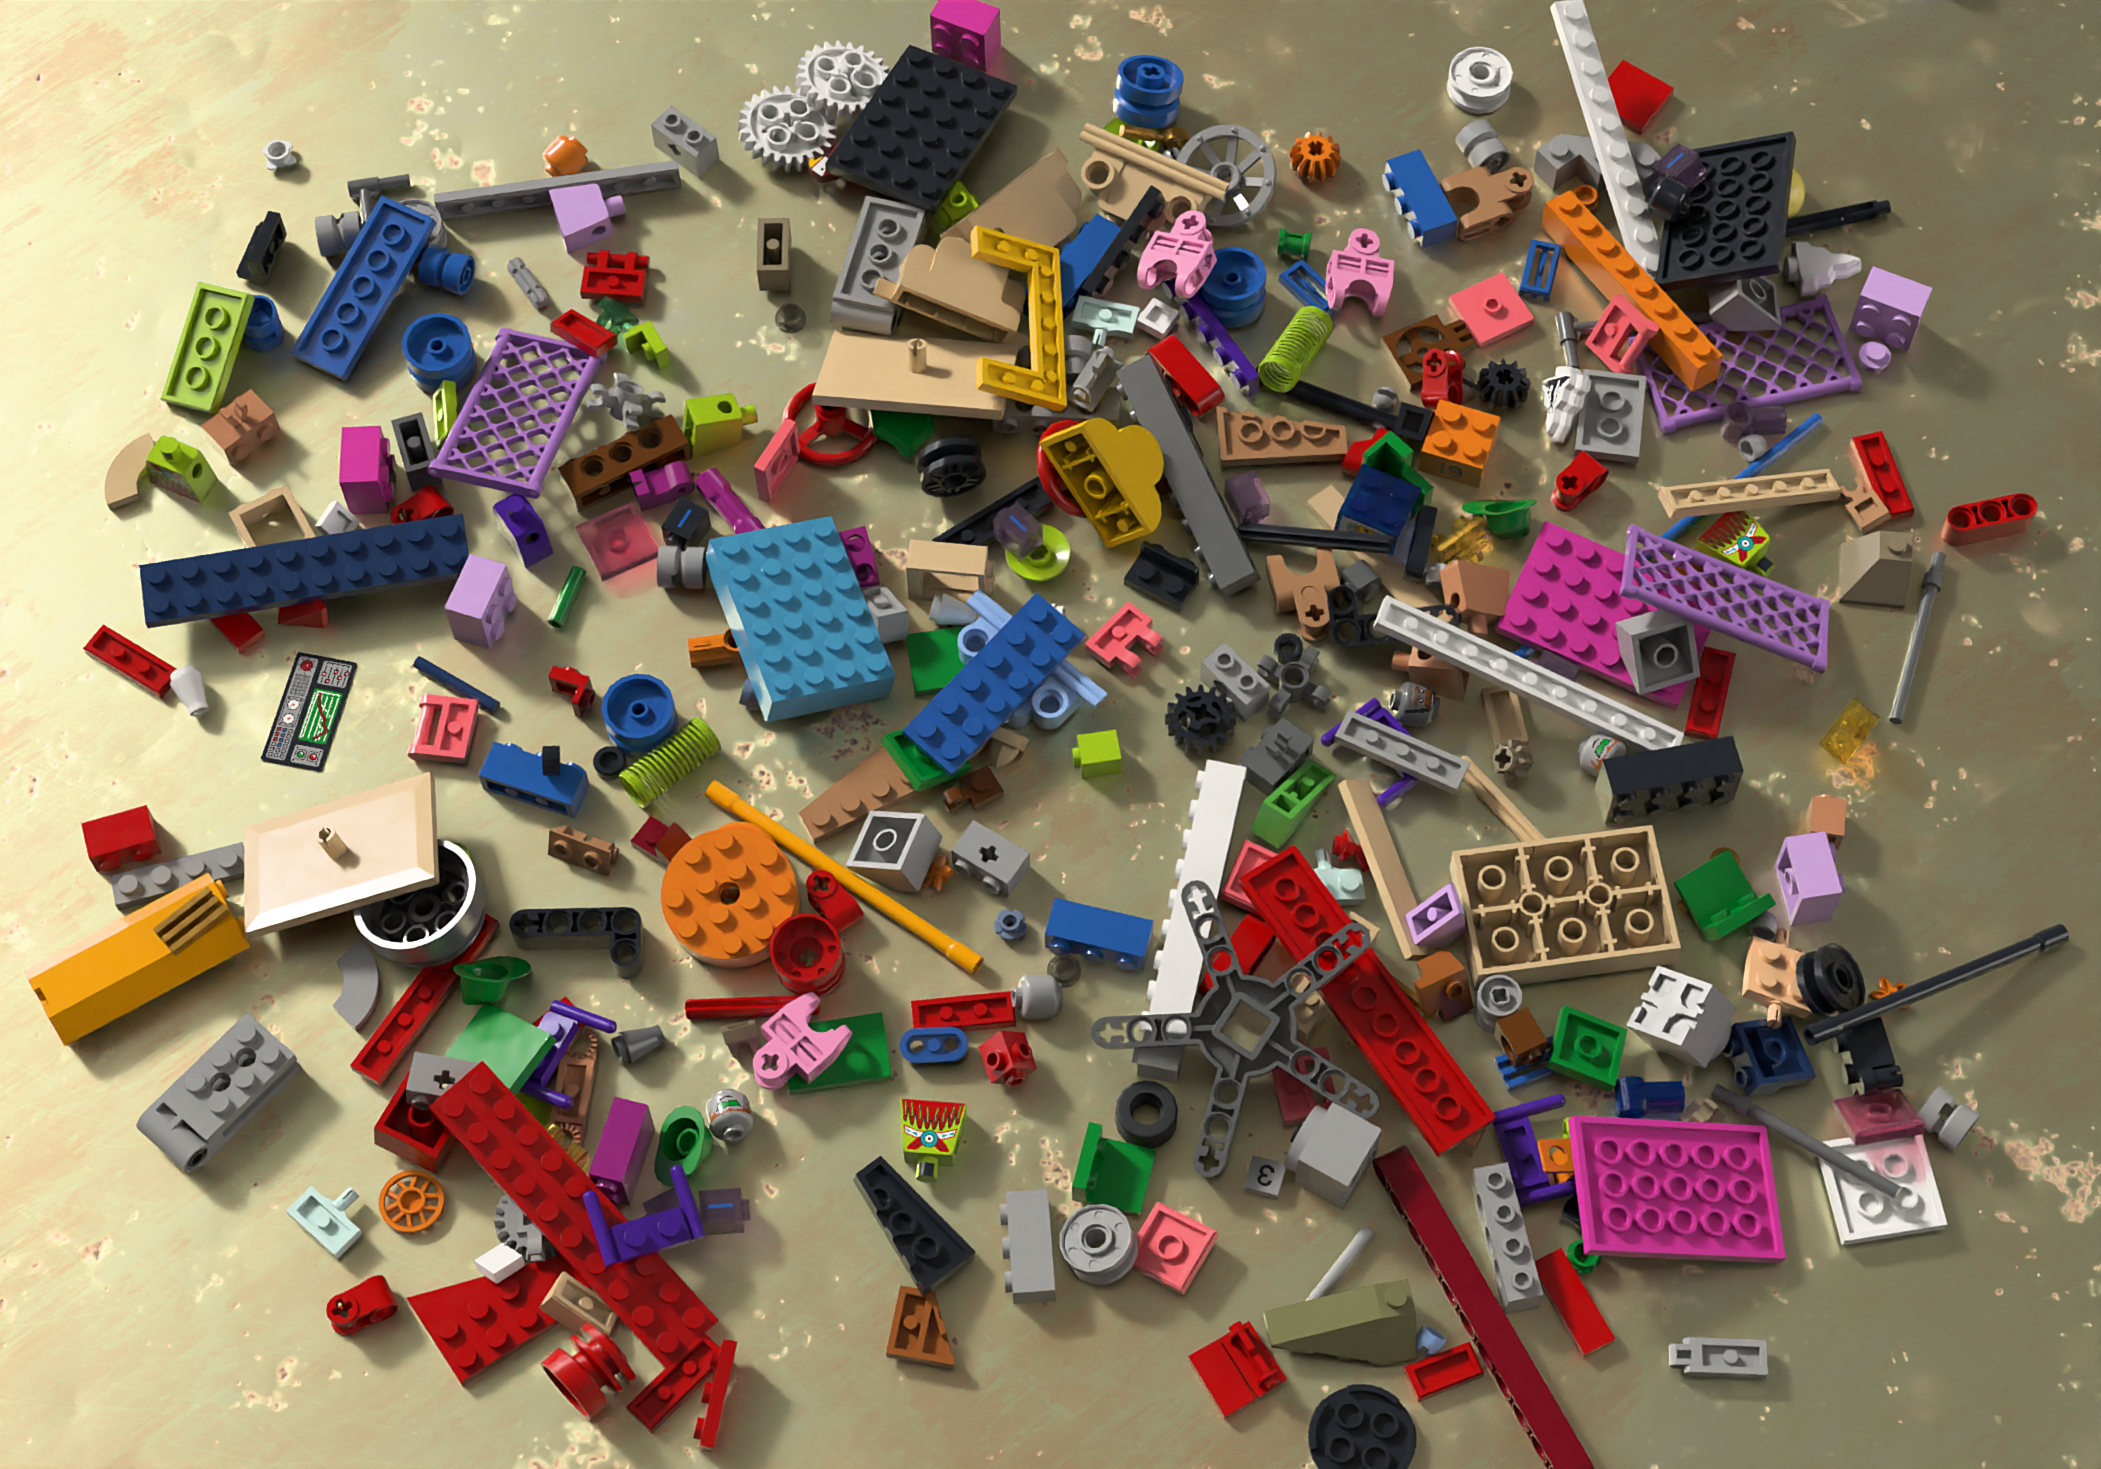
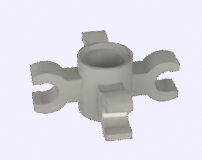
M614 373L615 387H610V390H607L601 384H591L590 386L592 393L600 395V397L597 399H587L586 403L589 409L599 411L608 407L609 414L615 419L623 421L625 428L638 429L637 415H642L643 412H646L652 418H659L662 415L660 408L652 407V405L656 402L665 403L664 394L660 391L643 394V387L636 382L629 381L627 374Z

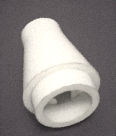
M943 593V596L934 595L929 619L936 621V624L971 625L975 623L977 613L966 603Z
M185 666L175 670L170 675V686L185 705L190 716L195 717L207 712L209 707L206 703L201 672L196 671L194 666Z

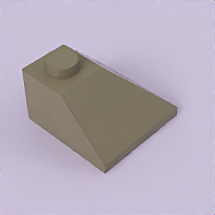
M1880 530L1842 543L1840 547L1839 602L1904 609L1912 566L1913 533Z

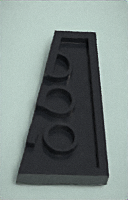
M879 1156L855 1174L853 1182L922 1297L974 1258L976 1251L882 1156Z

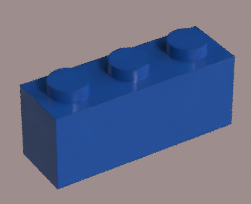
M1418 149L1386 160L1385 174L1382 175V181L1385 189L1388 192L1391 191L1395 198L1397 212L1399 215H1404L1407 220V228L1411 238L1417 239L1421 249L1455 238L1458 219L1421 150Z
M495 741L478 775L483 790L575 819L590 786L586 771L575 763H560V775L543 776L542 753L532 754L523 751L521 747L513 743H505L504 745Z
M1055 898L1045 931V948H1050L1052 952L1059 955H1068L1069 953L1080 955L1087 961L1094 963L1102 961L1114 963L1124 970L1131 971L1135 970V968L1144 970L1153 936L1154 921Z

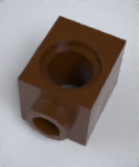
M1527 1007L1496 1022L1494 1036L1514 1069L1524 1064L1526 1067L1532 1066L1543 1058L1548 1040Z

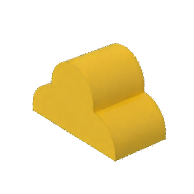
M1092 418L1047 436L1039 443L1107 548L1147 535L1156 529L1161 518V502L1154 485L1162 476L1164 460L1159 443L1146 428L1139 425H1130L1117 430L1112 423L1105 419Z

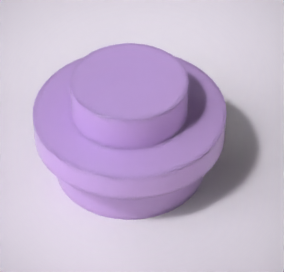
M1868 342L1861 347L1858 357L1861 366L1865 370L1878 372L1887 367L1891 359V353L1880 342Z

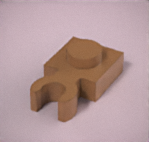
M1857 476L1854 478L1857 486L1856 490L1847 491L1843 485L1839 487L1842 491V498L1848 502L1845 505L1847 512L1862 534H1865L1891 519V515L1874 489L1866 493L1862 479Z

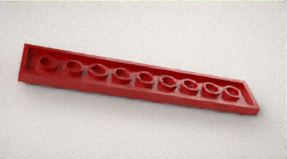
M1295 844L1238 879L1237 884L1296 964L1301 962L1344 926L1352 923ZM1350 932L1348 934L1349 942L1341 947L1339 941L1334 944L1342 953L1344 960L1350 957L1345 950L1351 945H1356L1358 948L1363 945L1361 933L1355 935L1353 932ZM1371 947L1363 956L1317 992L1437 1157L1442 1156L1495 1121V1114ZM1331 952L1322 954L1318 960L1319 967L1326 971L1334 969L1338 963L1337 956ZM1305 975V977L1311 983V979L1307 975Z
M483 1060L429 1106V1110L664 1369L676 1360L702 1333H706L719 1321L658 1253L605 1267L583 1200L584 1193L587 1191H595L597 1193L608 1229L629 1221L599 1188L595 1187L596 1184Z

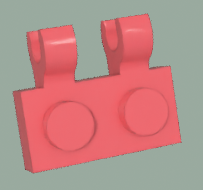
M1129 601L1085 643V651L1109 669L1117 663L1133 679L1142 671V668L1139 666L1141 659L1136 654L1130 652L1129 649L1139 641L1150 655L1156 657L1164 647L1160 644L1163 638L1157 632L1150 629L1153 626V620Z

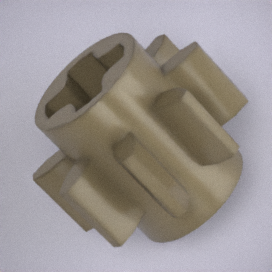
M1509 739L1508 744L1498 743V748L1491 757L1496 768L1494 772L1496 774H1504V780L1516 781L1518 776L1527 777V772L1532 767V764H1534L1530 753L1531 747L1522 746L1521 740Z

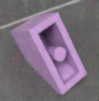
M1448 883L1405 915L1415 945L1445 948L1466 933L1464 911L1454 883Z

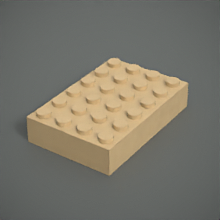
M1652 825L1452 852L1449 869L1452 883L1455 884L1464 911L1466 933L1463 934L1474 991H1478L1481 983L1487 977L1493 975H1505L1515 980L1519 985L1676 963L1681 946Z

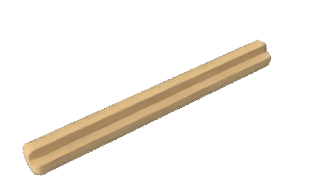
M1468 756L1461 757L1470 762V767L1464 781L1522 842L1546 839Z

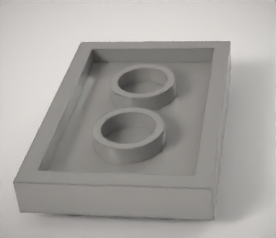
M1583 369L1582 375L1589 376L1592 383L1590 391L1585 395L1583 407L1578 412L1574 456L1585 451L1596 459L1638 463L1646 376Z

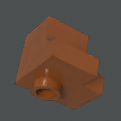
M1443 949L1416 962L1420 979L1414 982L1420 1010L1426 1016L1437 1011L1438 1016L1445 1022L1474 1008L1466 969L1447 949Z

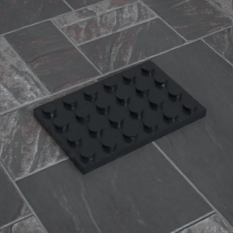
M909 44L825 162V171L936 214L1017 95V85Z
M1793 131L1680 151L1673 154L1674 160L1683 153L1672 164L1670 177L1689 186V199L1693 200V204L1686 217L1679 216L1675 222L1664 220L1656 283L1664 292L1781 273L1796 138Z

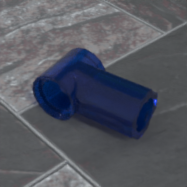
M1626 1076L1616 1080L1614 1094L1618 1118L1639 1119L1647 1114L1683 1113L1685 1109V1090L1682 1081L1645 1082L1643 1078L1637 1076Z

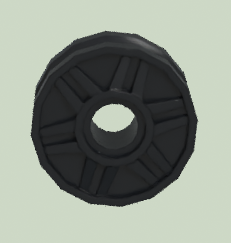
M952 437L936 441L922 449L915 458L917 471L920 474L921 488L930 496L949 498L963 495L977 488L986 478L985 465L981 461L982 452L980 445L968 438Z
M1831 943L1820 947L1817 951L1801 955L1796 964L1797 985L1803 1000L1820 1019L1830 1016L1834 1017L1864 1004L1866 994L1864 979L1858 964L1846 949L1838 944Z

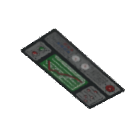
M303 652L297 653L261 760L315 771L322 770L357 663Z

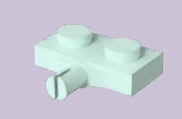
M1079 295L1072 318V327L1093 332L1092 349L1096 351L1097 344L1098 349H1103L1106 336L1133 339L1137 319L1140 315V307Z
M1324 848L1318 849L1315 852L1318 868L1313 870L1338 904L1362 905L1366 897L1361 870L1332 867L1330 850L1327 848L1325 850Z
M311 1186L286 1210L295 1222L336 1259L362 1235L361 1230L348 1219L345 1210L360 1197L351 1187H348L337 1200L333 1201L323 1197Z

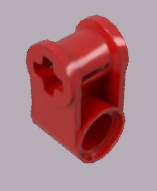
M1430 349L1424 355L1422 362L1423 387L1421 401L1423 406L1429 410H1436L1440 399L1461 405L1463 401L1462 377L1464 366L1462 356L1456 351L1444 352L1442 349ZM1431 362L1438 363V365H1431ZM1449 362H1454L1455 365H1449Z
M1582 451L1557 476L1555 481L1556 488L1551 495L1552 504L1560 511L1568 512L1576 509L1582 501L1604 483L1610 470L1588 453Z
M429 485L420 489L403 503L395 506L390 513V519L392 524H400L450 516L454 514V508L434 486Z
M816 870L808 876L806 880L808 901L820 917L827 919L835 927L838 936L864 918V913L857 901L845 891L833 874L826 870Z
M383 1275L370 1277L359 1285L335 1295L329 1300L326 1307V1313L331 1321L332 1328L341 1336L354 1335L370 1325L392 1317L399 1310V1305ZM347 1311L349 1316L342 1318L340 1314Z

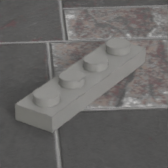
M1348 710L1334 739L1335 743L1456 795L1470 767V762L1351 710Z
M240 842L111 875L110 879L115 905L118 910H123L154 902L209 873L214 882L220 879L222 884L244 879V845Z

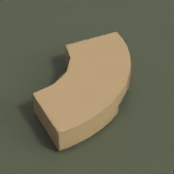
M150 433L138 437L125 446L111 463L106 475L104 489L105 499L110 510L140 499L139 487L142 478L147 474L146 458L154 447Z

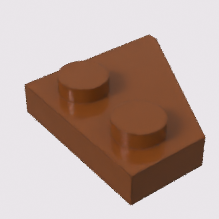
M900 1285L886 1357L954 1369L955 1361L935 1291H931L922 1297L918 1288Z

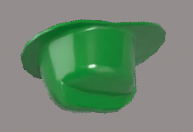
M1533 499L1519 501L1476 500L1463 504L1461 509L1467 513L1482 515L1487 529L1494 536L1501 539H1514L1529 535L1531 522L1530 507L1534 506L1537 501Z
M496 956L471 963L457 964L453 966V971L460 976L463 1003L467 1005H483L485 1002L491 1003L502 999L510 980L527 975L531 971V965L521 958Z
M681 1106L675 1108L667 1115L662 1124L654 1172L657 1180L663 1185L674 1186L670 1174L673 1166L681 1165L688 1179L697 1166L711 1152L713 1144L712 1134L705 1125L701 1113L694 1107Z

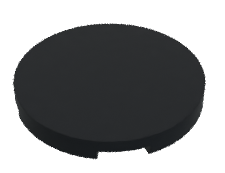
M1353 1384L1332 1393L1319 1403L1310 1420L1308 1448L1317 1469H1408L1416 1449V1428L1408 1411L1395 1395L1377 1386Z

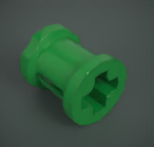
M1281 229L1277 255L1290 254L1302 256L1303 260H1308L1312 233L1307 232L1303 235Z

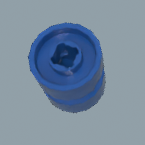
M431 244L424 251L418 270L419 281L437 288L443 285V289L463 295L472 283L475 272V260L472 256L462 253L451 254L449 249Z
M253 295L255 300L243 337L247 346L253 351L259 353L270 352L281 345L284 339V328L274 302L266 296Z

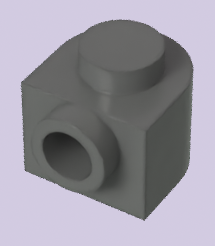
M1359 560L1342 571L1340 585L1350 584L1356 587L1360 592L1361 600L1369 601L1379 593L1381 589L1379 585L1382 579L1365 560ZM1341 590L1343 598L1347 602H1352L1351 595L1347 591Z

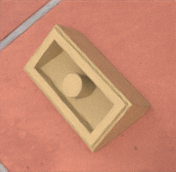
M564 1271L560 1274L540 1306L543 1312L583 1339L585 1337L582 1335L580 1328L585 1323L589 1322L597 1330L609 1336L617 1320V1316L594 1291Z

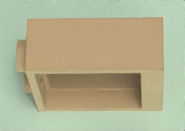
M287 485L279 489H272L264 496L250 503H243L235 510L229 512L233 525L246 548L256 547L247 527L288 507L305 535L302 539L316 537Z
M910 539L906 563L909 599L933 601L935 594L943 596V593L966 603L978 589L986 595H993L995 576L993 575L994 560L988 559V547Z

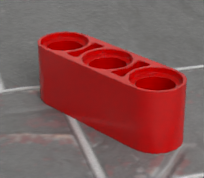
M1170 335L1145 351V356L1150 354L1156 361L1164 379L1169 380L1176 397L1195 417L1200 418L1225 401V395L1220 385L1175 336Z
M2017 493L1953 507L1948 512L1942 526L1941 537L1948 545L1958 547L2024 533L2029 529L2037 512V502L2029 494ZM1985 518H1989L1994 522L1987 521ZM1954 524L1960 525L1963 528H1958Z
M1250 914L1246 915L1230 939L1244 975L1253 976L1277 937L1266 923ZM1220 953L1213 963L1214 969L1218 971L1227 970L1232 962L1231 956L1227 953ZM1209 972L1206 973L1198 989V993L1204 997L1214 987Z

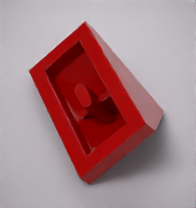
M321 600L279 607L277 624L324 628L328 625L327 607Z

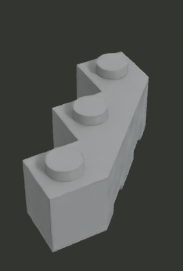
M1559 134L1537 149L1533 171L1552 190H1555L1574 176H1577L1584 184L1594 187L1598 194L1606 189L1591 137ZM1627 141L1644 196H1646L1654 180L1660 181L1664 177L1667 163L1647 143Z

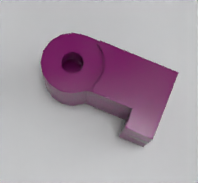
M672 462L663 468L643 473L642 469L629 473L641 512L677 501L680 497H686L695 490V484L689 468L684 462Z
M861 526L838 532L860 588L879 585L880 579L866 527Z

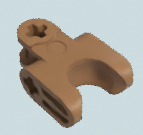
M1478 166L1443 179L1439 186L1450 205L1457 202H1465L1475 207L1474 211L1460 218L1457 227L1460 238L1464 241H1470L1510 225L1515 218L1513 212L1525 208L1531 202V189L1533 188L1534 178L1533 174L1523 167H1513L1507 171L1492 175L1489 167Z
M1317 548L1315 569L1305 575L1291 572L1286 567L1281 555L1267 556L1266 572L1277 613L1293 611L1299 636L1309 643L1323 641L1330 632L1328 595L1334 587L1340 586L1332 550ZM1342 591L1337 595V603L1342 602Z

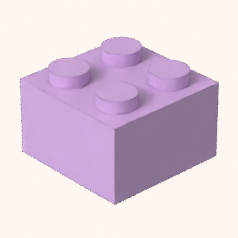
M1873 266L1860 294L1849 330L1855 331L1861 336L1871 337L1887 343L1893 348L1908 351L1933 288Z
M473 554L469 555L444 608L454 639L489 650L495 639H500L504 629V619L508 612L511 613L517 600L506 564Z
M1825 831L1785 837L1776 860L1775 869L1791 926L1831 920L1836 907L1839 906V899L1842 893L1845 892L1844 878L1841 873H1837L1834 864L1836 862L1835 846L1832 842H1828Z

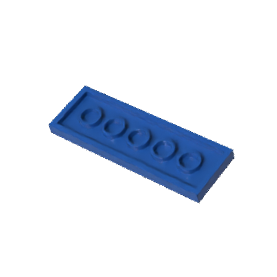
M381 195L290 354L304 363L346 381L435 228L436 221L425 214Z
M1036 592L902 730V734L952 777L1085 639V634Z

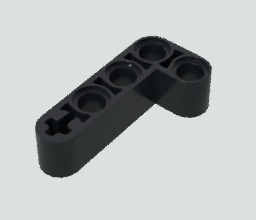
M1343 584L1334 587L1330 591L1327 603L1331 632L1334 641L1338 645L1354 647L1400 641L1389 635L1379 636L1374 632L1373 624L1378 612L1363 614L1361 595L1356 587L1350 584ZM1341 590L1347 591L1352 597V603L1348 608H1342L1337 603V595ZM1444 603L1415 607L1425 613L1430 611V615L1433 617L1443 615V610H1446L1447 615L1453 616V621L1448 624L1457 628L1462 622V614L1458 607L1453 604ZM1345 623H1350L1356 628V637L1352 641L1346 640L1341 634V628Z
M633 908L523 909L515 912L510 918L509 927L514 942L522 950L610 949L613 968L622 979H633L643 971L645 932L641 916ZM626 924L635 925L630 931L620 930ZM564 925L568 927L561 933L553 932L558 926ZM592 925L602 926L596 932L587 931V929ZM625 955L634 956L630 962L622 963L619 961Z

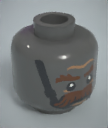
M1412 682L1403 683L1398 691L1393 690L1389 700V709L1393 710L1394 718L1399 723L1418 728L1426 727L1429 722L1433 723L1437 718L1440 707V698L1436 697L1433 688Z

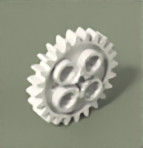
M836 41L835 47L825 42L823 49L818 45H814L813 52L806 50L805 57L800 58L795 76L797 78L796 86L800 87L799 95L806 96V104L815 102V111L824 108L826 109L825 116H829L834 112L838 120L842 118V115H847L848 119L853 121L854 115H860L889 74L890 67L882 66L883 58L874 59L873 50L864 53L863 45L854 49L852 42H849L846 47H842L840 41Z
M774 86L772 94L762 89L761 97L753 94L751 102L746 101L744 110L740 111L738 124L739 140L745 142V151L753 150L752 159L760 156L763 158V166L772 162L773 170H777L780 165H784L786 172H789L791 166H795L801 172L802 164L808 167L811 157L816 160L824 157V155L828 156L830 155L831 147H834L837 126L834 125L835 116H825L826 109L824 108L815 111V102L806 104V96L799 95L800 88L795 93H792L789 86L785 87L784 92H780Z

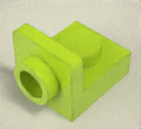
M651 321L642 325H635L622 335L629 354L642 349L647 360H654L659 370L671 365L667 347Z

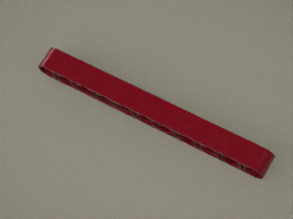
M1402 1145L1373 1159V1168L1379 1181L1545 1468L1594 1469L1590 1458L1410 1150L1405 1145Z

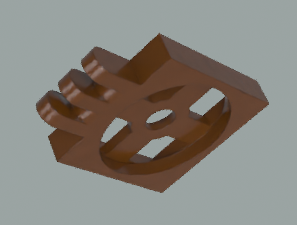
M1437 314L1381 337L1382 347L1409 391L1423 386V373L1408 368L1415 364L1423 367V358L1417 354L1420 349L1429 351L1436 348L1442 349L1444 352L1456 351L1462 356V354L1470 352L1478 346L1475 339H1470L1472 336L1470 331L1464 329L1466 325L1462 319L1444 326ZM1430 330L1436 332L1440 340L1431 344L1425 343L1419 334ZM1406 339L1412 348L1411 352L1398 357L1397 344ZM1462 356V358H1463V363H1464L1463 369H1465V367H1466V360H1465L1464 357ZM1431 362V365H1438L1437 363ZM1449 362V365H1455V363Z

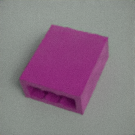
M614 1097L589 1171V1176L596 1184L595 1187L599 1188L615 1206H619L620 1203L630 1206L655 1132V1126L647 1104Z

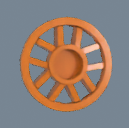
M406 1170L394 1175L386 1182L379 1196V1211L383 1220L390 1228L401 1233L414 1235V1233L428 1231L429 1227L444 1212L445 1195L442 1186L434 1176L421 1170ZM413 1177L409 1187L400 1180ZM420 1177L426 1179L421 1189L416 1187ZM395 1184L402 1189L399 1195L390 1191V1188ZM433 1184L436 1187L438 1193L427 1192ZM386 1196L396 1201L385 1207ZM439 1200L438 1207L427 1205V1201ZM400 1209L401 1212L392 1219L388 1217L387 1214ZM424 1212L434 1213L433 1216L426 1221ZM419 1215L422 1224L413 1226L412 1217ZM407 1218L408 1227L398 1225V1223Z

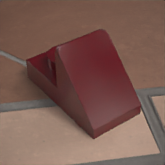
M650 816L632 838L631 844L635 849L668 868L673 857L692 838L677 823L674 822L668 827Z

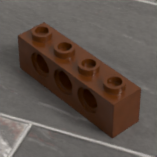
M670 414L664 418L654 419L649 425L641 429L627 432L621 438L607 445H600L582 457L568 460L563 466L558 467L562 486L579 513L631 488L630 472L642 469L643 473L663 468L672 462H686L692 459L688 440L673 415ZM650 446H657L653 449H647ZM628 459L626 462H619L620 460ZM593 473H600L597 476H590Z

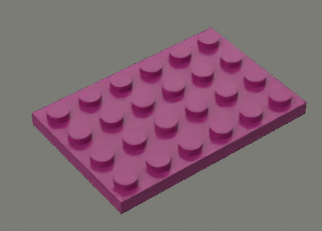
M1545 521L1505 606L1506 614L1500 617L1494 632L1637 693L1619 651L1615 623L1659 610V608L1619 595L1623 576L1624 554ZM1635 560L1634 566L1642 567L1637 560ZM1661 570L1658 571L1664 578H1672L1668 573ZM1647 573L1642 574L1649 582H1656L1651 575ZM1633 578L1632 584L1641 587V585ZM1689 583L1695 590H1702L1700 587ZM1673 586L1678 593L1687 594L1680 586ZM1656 589L1657 594L1672 598L1665 590ZM1703 598L1709 605L1717 606L1711 598ZM1687 601L1688 606L1702 611L1694 601ZM1693 622L1699 659L1711 629ZM1688 681L1645 693L1641 696L1676 710Z
M1573 1115L1568 1120L1585 1255L1781 1263L1786 1259L1766 1126Z

